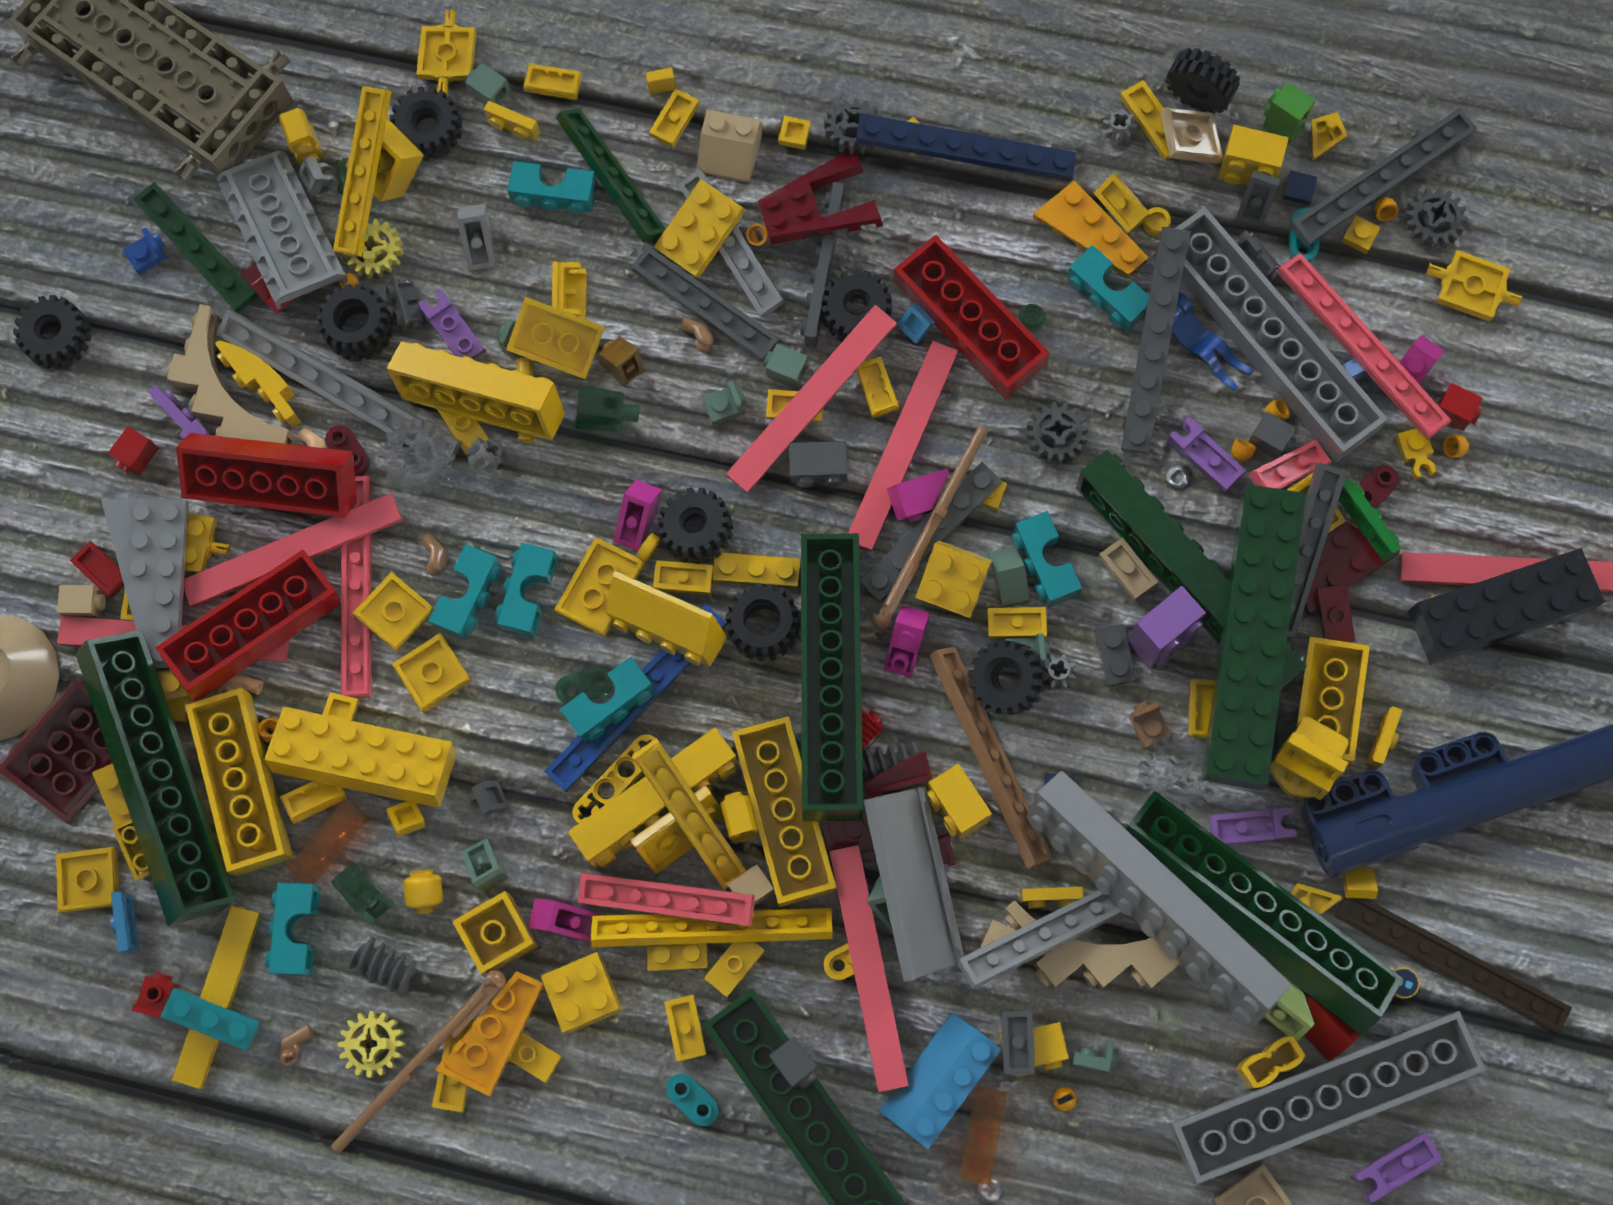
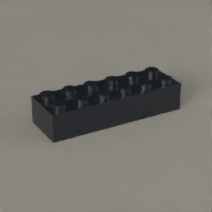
M1582 548L1417 602L1408 610V613L1429 664L1432 665L1593 611L1605 603V600Z

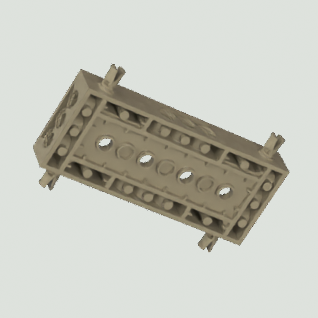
M25 0L8 20L25 42L10 57L16 65H20L25 70L35 56L41 53L181 150L187 157L173 170V173L178 178H182L185 183L189 182L201 165L217 176L225 170L240 165L277 122L279 115L284 113L293 103V99L283 81L277 77L285 66L291 62L286 54H281L276 49L275 53L262 67L164 0ZM91 7V10L87 15H79V12L83 8ZM132 35L129 42L119 43L122 36ZM164 63H173L170 70L166 72L160 71ZM210 90L214 91V94L210 99H201V96L204 92Z

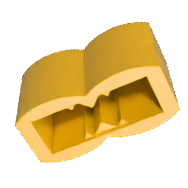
M296 108L280 114L279 121L290 151L295 155L297 163L302 165L305 157L315 156L318 163L322 161L323 152L313 125L308 121L305 111Z
M735 792L724 796L725 800L720 805L731 842L738 844L758 838L760 835L749 796L742 795V792Z
M1293 1036L1280 1038L1269 1043L1262 1053L1251 1055L1241 1061L1236 1068V1072L1247 1089L1263 1087L1271 1083L1279 1072L1288 1071L1298 1066L1304 1059L1305 1054Z

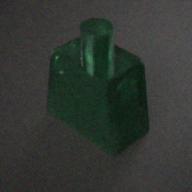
M579 385L575 429L618 432L621 429L622 421H639L640 406L623 404V392Z
M359 861L352 862L331 881L349 905L360 916L371 923H374L395 904ZM377 901L371 908H367L372 902Z

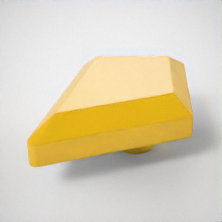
M1338 112L1311 120L1313 160L1318 159L1347 138L1348 135Z
M1296 883L1290 892L1319 915L1341 900L1340 895Z

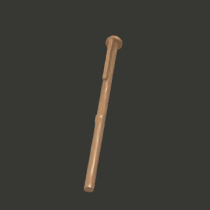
M978 426L878 615L872 613L871 621L877 629L885 630L892 625L890 619L919 567L921 557L942 518L945 517L954 495L988 433L986 428Z
M492 969L485 973L488 979L334 1141L331 1147L335 1152L340 1154L407 1081L415 1077L412 1075L414 1070L427 1061L451 1035L455 1039L499 991L504 988L506 979L501 971Z

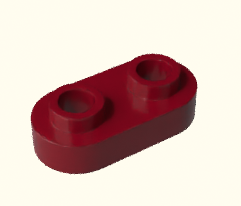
M337 425L329 429L325 436L327 447L329 449L353 451V457H358L357 462L354 463L355 476L364 475L370 467V459L351 430L343 425ZM338 435H343V439L340 442H335V438Z
M1380 465L1374 468L1361 481L1359 485L1365 495L1370 498L1369 504L1372 507L1377 508L1395 490L1399 483V476L1394 468L1388 465ZM1380 475H1386L1389 478V482H1383L1380 479Z

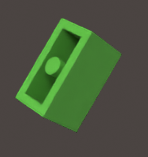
M1287 82L1282 90L1277 88L1269 98L1268 103L1270 104L1263 114L1266 119L1262 128L1272 134L1289 137L1287 144L1290 146L1305 127L1315 99Z

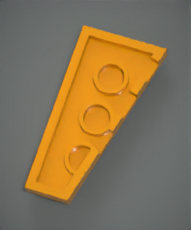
M1075 180L1033 213L1034 220L1039 223H1045L1052 228L1053 232L1061 237L1065 236L1076 243V247L1084 252L1094 245L1113 263L1111 269L1126 279L1148 262L1149 257Z
M516 971L504 988L494 997L483 1014L475 1020L469 1031L452 1048L450 1054L443 1062L441 1061L435 1071L491 1097L538 1001L544 984Z

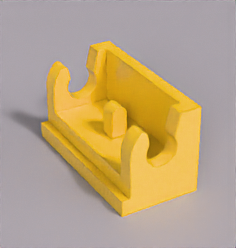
M553 261L552 307L586 319V269L581 268V263Z

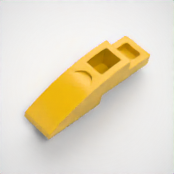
M220 340L215 343L221 351L217 354V357L226 368L232 366L236 372L232 377L241 389L247 386L252 394L258 392L266 403L272 401L276 407L272 412L281 424L287 421L292 429L302 423L287 403L296 395L276 371L259 357L241 347Z
M110 764L92 772L114 823L112 827L133 878L137 881L149 876L150 873L113 764Z

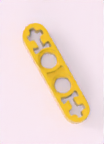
M644 734L636 738L576 802L572 814L578 824L587 818L580 819L582 816L580 809L582 807L588 809L593 805L594 802L590 800L592 795L599 803L606 805L630 788L643 774L630 755L640 750V745L643 742L649 744L656 739L654 736ZM625 762H631L635 766L633 775L627 778L620 776V765ZM607 783L613 785L615 789L614 795L610 799H602L598 793L599 788ZM595 805L591 810V813L593 814L594 812L599 810V807Z

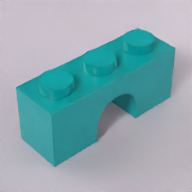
M513 161L507 190L512 203L521 207H529L530 205L541 206L551 211L558 208L575 214L592 213L598 184L594 171L567 168L566 176L560 184L548 186L543 184L544 173L540 164Z
M1092 245L1069 266L1068 282L1076 291H1082L1089 297V302L1093 307L1098 310L1102 309L1109 316V320L1117 328L1122 327L1128 333L1146 315L1149 295L1134 281L1124 290L1115 291L1108 288L1104 283V279L1110 275L1113 263Z
M1048 511L1016 523L1012 539L1017 550L1022 549L1026 557L1023 563L1028 575H1033L1037 582L1034 588L1040 602L1045 601L1047 607L1050 608L1080 596L1082 586L1071 562L1062 566H1052L1043 558V551L1056 545L1059 538Z
M522 542L519 551L515 550L511 563L512 567H514L511 577H507L504 583L503 593L506 595L503 604L498 605L495 613V620L502 631L535 639L543 611L538 604L525 601L524 594L526 589L533 583L541 582L551 585L559 559L554 550Z
M465 544L453 570L458 577L469 581L468 591L459 599H449L442 595L440 596L429 619L430 624L434 628L462 640H466L468 634L471 635L474 632L478 622L477 614L480 608L484 609L490 597L488 591L492 583L498 581L502 572L501 563L498 558Z
M631 656L607 674L615 685V693L611 700L603 704H596L590 701L586 694L582 692L560 709L584 743L589 739L594 741L605 732V727L612 722H620L628 715L629 709L636 704L640 706L646 703L652 697L651 693L655 691L652 683Z
M277 883V890H274L272 894V907L275 908L274 920L270 921L268 930L269 937L272 938L271 950L267 951L265 959L266 967L269 968L268 973L282 976L312 977L315 947L308 944H298L293 937V927L303 917H318L320 887L314 884Z
M173 988L160 1016L245 1051L250 1050L262 1024L260 1020L235 1010L224 1008L179 988Z

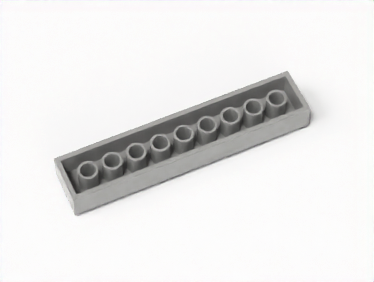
M1206 207L1175 228L1190 231L1182 282L1336 463L1381 430L1388 418Z
M1062 770L1037 792L1026 817L1030 825L1051 840V844L1058 852L1064 853L1069 857L1079 872L1087 874L1095 882L1098 890L1105 895H1109L1125 915L1131 916L1140 925L1142 931L1147 936L1159 942L1169 957L1177 959L1186 968L1189 976L1196 981H1200L1217 1002L1223 1003L1231 1010L1234 1018L1240 1024L1246 1025L1252 1030L1274 1008L1292 984Z
M1460 1011L1169 1123L1168 1126L1192 1184H1199L1486 1071L1463 1017Z

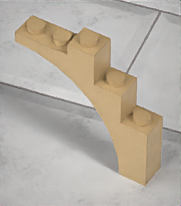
M200 304L198 312L192 318L193 329L190 339L188 338L185 342V355L174 354L172 362L168 364L166 369L167 380L175 389L196 393L191 399V412L200 421L221 424V426H218L215 436L294 445L296 438L288 429L268 424L249 414L229 395L220 377L215 356V334L219 316L211 306Z
M1013 901L1004 910L1007 914L1004 920L1013 929L1018 930L1036 921L1016 901ZM1154 938L1127 944H1093L1073 939L1041 955L1042 958L1034 965L1037 969L1034 974L1045 987L1050 984L1054 989L1081 966L1085 970L1082 973L1085 980L1093 988L1097 985L1102 989L1129 967L1132 971L1129 974L1132 980L1140 988L1145 986L1149 990L1176 968L1180 962L1169 957L1165 953L1163 946Z

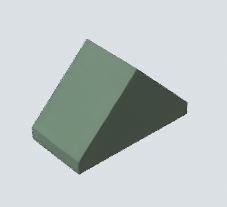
M1016 546L987 553L988 559L993 560L991 570L1002 608L1029 602L1030 595L1025 565Z
M487 838L461 852L472 883L478 890L485 892L509 878Z

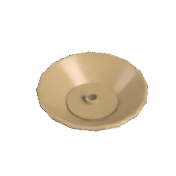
M0 615V741L19 736L34 724L54 701L60 678L57 653L45 633L23 618Z

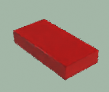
M91 540L70 560L110 599L124 587L119 566Z

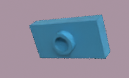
M122 891L111 893L114 914L111 917V928L113 933L116 934L118 952L128 955L139 953L133 897L131 894Z

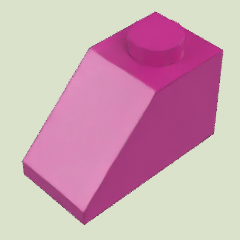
M948 469L887 488L897 521L907 518L908 523L925 518L923 513L933 509L949 475Z
M635 480L624 493L613 542L639 551L657 514L662 489Z
M535 898L528 928L591 943L592 916H602V914L558 901Z

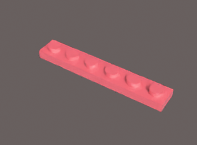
M581 873L578 903L746 926L752 925L755 895L592 873Z

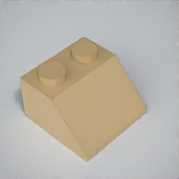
M707 109L700 135L697 170L701 169L705 175L750 183L762 137L760 119Z

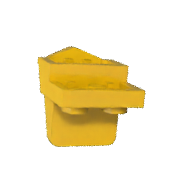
M1304 717L1299 722L1295 731L1279 748L1271 762L1270 772L1286 795L1305 798L1315 797L1321 800L1330 791L1334 781L1344 772L1348 762L1341 759L1348 746V739L1310 717Z

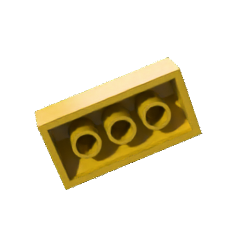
M615 571L612 575L606 613L613 621V627L623 633H627L628 630L636 633V637L645 643L651 644L652 641L660 644L664 651L672 655L678 652L694 665L699 666L702 663L711 667L727 639L712 613Z
M1310 636L1297 726L1304 717H1310L1346 737L1349 743L1341 759L1348 762L1346 767L1350 768L1355 761L1370 646Z

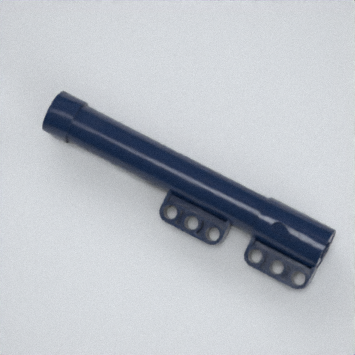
M1613 724L1509 760L1495 735L1489 732H1479L1421 752L1416 757L1411 772L1418 791L1400 797L1394 795L1386 777L1381 772L1367 770L1335 781L1330 791L1321 800L1315 797H1304L1300 811L1301 817L1310 834L1314 852L1323 871L1328 877L1334 878L1415 850L1420 844L1613 779ZM1476 747H1485L1489 753H1481ZM1456 756L1461 760V762L1455 763L1451 761L1448 757ZM1427 765L1434 772H1425L1420 766ZM1372 784L1377 787L1378 791H1369L1364 785ZM1346 794L1350 800L1341 801L1336 795ZM1311 803L1319 804L1323 809L1320 811L1312 810L1308 805Z

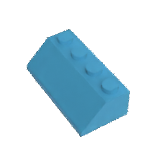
M951 1013L906 1073L909 1086L894 1089L879 1112L928 1150L1002 1049L977 1029Z

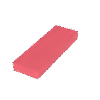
M1315 439L1253 470L1249 477L1257 486L1283 490L1312 474L1316 463L1330 465L1332 462Z

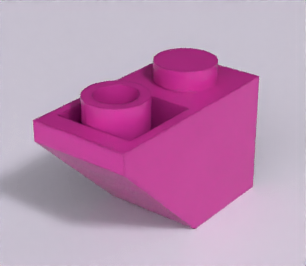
M1421 335L1412 344L1399 363L1420 384L1445 351Z
M905 605L901 606L895 621L883 670L912 677L930 612Z

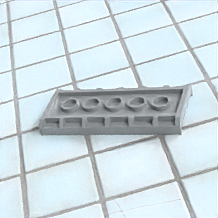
M274 151L225 170L216 178L218 185L277 310L281 308L280 304L341 279L344 283L347 282L339 260L286 152Z
M926 786L863 800L904 982L913 981L916 978L958 965V960L964 957L931 807L926 794Z

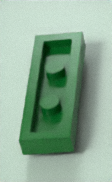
M1350 477L1346 479L1341 490L1339 502L1381 560L1386 562L1394 557L1402 548L1399 545V539L1383 523L1380 512L1369 504L1361 486L1354 483Z

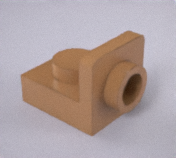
M1149 700L1134 706V712L1129 716V720L1143 750L1172 737L1159 710L1161 707L1159 701L1152 704Z

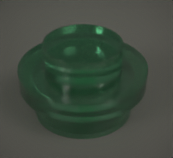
M1028 304L1020 309L1018 320L1030 332H1034L1044 326L1046 314L1040 306Z

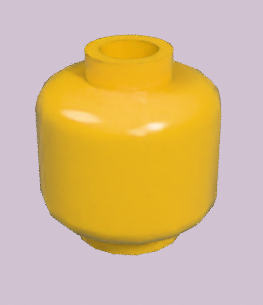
M433 869L409 872L410 877L403 881L405 905L408 908L416 909V914L434 912V907L443 902L441 877L438 874H433Z

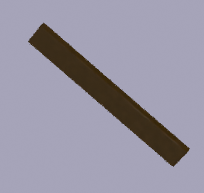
M1344 895L1334 915V918L1556 1035L1560 1034L1572 1009L1570 1005L1368 899L1346 898Z

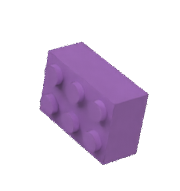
M1181 586L1136 622L1128 639V645L1149 670L1156 664L1160 668L1173 657L1172 654L1177 650L1178 646L1184 649L1195 639L1194 636L1203 625L1201 620L1206 612Z

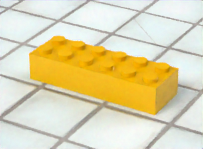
M401 341L386 368L402 400L546 440H553L566 414L554 382L545 377H532L519 370L510 371L493 363L484 364L467 356L458 357L441 349L436 351L425 348L419 343L410 344Z
M241 687L185 705L226 871L238 877L294 859L272 772L264 760L266 749L264 741L258 733L259 722L252 695Z
M283 706L264 760L272 773L440 808L457 754L453 743L450 741Z
M789 716L732 731L779 907L837 892L819 823L802 822V761Z
M716 727L671 758L694 793L704 786H707L709 791L712 792V786L720 780L726 782L736 775V769L740 766L736 755ZM645 776L570 829L568 834L586 860L595 869L599 866L605 868L616 860L615 855L624 848L626 851L634 848L630 841L633 837L670 811Z

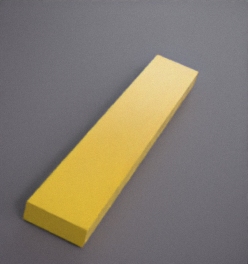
M362 86L333 251L337 253L362 257L391 98V91L386 89Z
M656 738L631 756L720 886L725 890L728 888L727 884L745 873L746 869Z
M231 905L200 997L224 1008H231L262 914ZM189 1028L172 1081L203 1089L219 1040Z

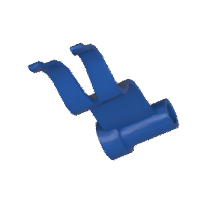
M1180 292L1172 334L1185 349L1201 357L1222 383L1235 391L1238 386L1224 372L1213 349L1219 352L1225 361L1234 368L1248 375H1251L1254 370L1242 363L1220 336L1205 329L1191 313L1194 309L1193 303Z

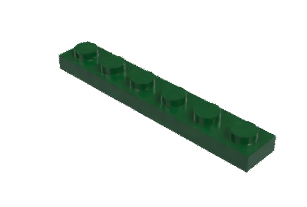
M580 108L560 111L555 119L591 170L594 171L598 180L641 241L658 240L666 228Z
M155 182L134 198V201L236 313L242 311L258 297L248 283Z

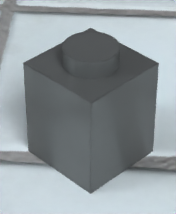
M1266 411L1248 442L1254 444L1257 447L1256 449L1277 459L1282 452L1287 454L1293 447L1296 439L1292 438V435L1296 428Z

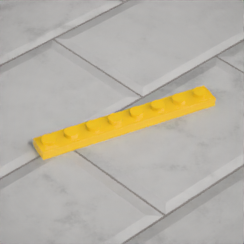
M832 908L754 910L752 925L750 926L665 914L592 916L591 929L592 947L833 939Z

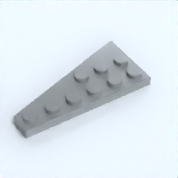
M101 499L136 631L142 630L155 669L169 670L155 647L181 630L189 502L186 499Z

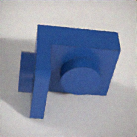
M147 227L141 229L145 235L143 238L123 249V252L139 275L167 258L162 250L166 246L157 232L151 234Z

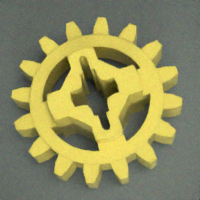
M374 219L372 225H367L362 257H360L364 259V263L354 255L343 254V257L348 261L349 268L351 270L355 269L358 276L361 277L366 273L368 279H372L373 274L377 273L380 278H383V271L393 272L392 264L400 265L397 256L404 255L400 247L403 245V242L398 237L397 230L395 228L391 229L388 222L385 221L380 226L378 219ZM382 236L386 237L390 241V243H387L386 240H382Z
M370 1011L368 1018L363 1013L357 1014L358 1022L348 1020L347 1023L350 1030H341L340 1032L346 1038L345 1041H341L337 1045L345 1048V1052L341 1053L339 1057L340 1059H349L345 1067L350 1070L356 1067L355 1075L362 1076L365 1070L367 1078H374L375 1071L380 1076L386 1075V1066L391 1069L396 1068L393 1062L394 1058H403V1055L398 1052V1048L406 1046V1043L399 1041L398 1037L403 1035L404 1031L395 1030L394 1028L398 1023L397 1020L392 1019L387 1022L388 1014L381 1013L378 1019L376 1011ZM379 1025L385 1028L390 1038H385L381 1034ZM363 1028V1032L355 1038L358 1031ZM377 1041V1047H372L371 1049L366 1047L367 1042ZM354 1050H357L362 1055L364 1064L357 1059ZM386 1050H389L387 1056L380 1062V1056Z

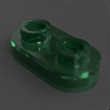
M595 666L562 677L555 686V693L564 705L582 692L586 694L589 700H593L607 695L613 687V682L607 675L609 671L606 668ZM601 678L604 680L601 687L594 686L596 679ZM569 688H576V693L573 696L566 695Z

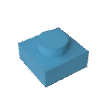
M915 303L909 307L897 323V326L917 344L924 339L936 322L918 303Z

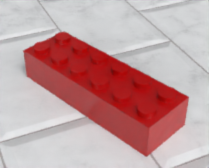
M934 235L894 268V283L914 304L918 303L936 322L934 325L1005 400L1047 365L1050 352L937 235Z
M189 433L176 447L181 496L184 499L343 518L347 516L356 504L353 451Z
M303 549L156 646L155 649L192 701L196 702L341 605L336 590Z

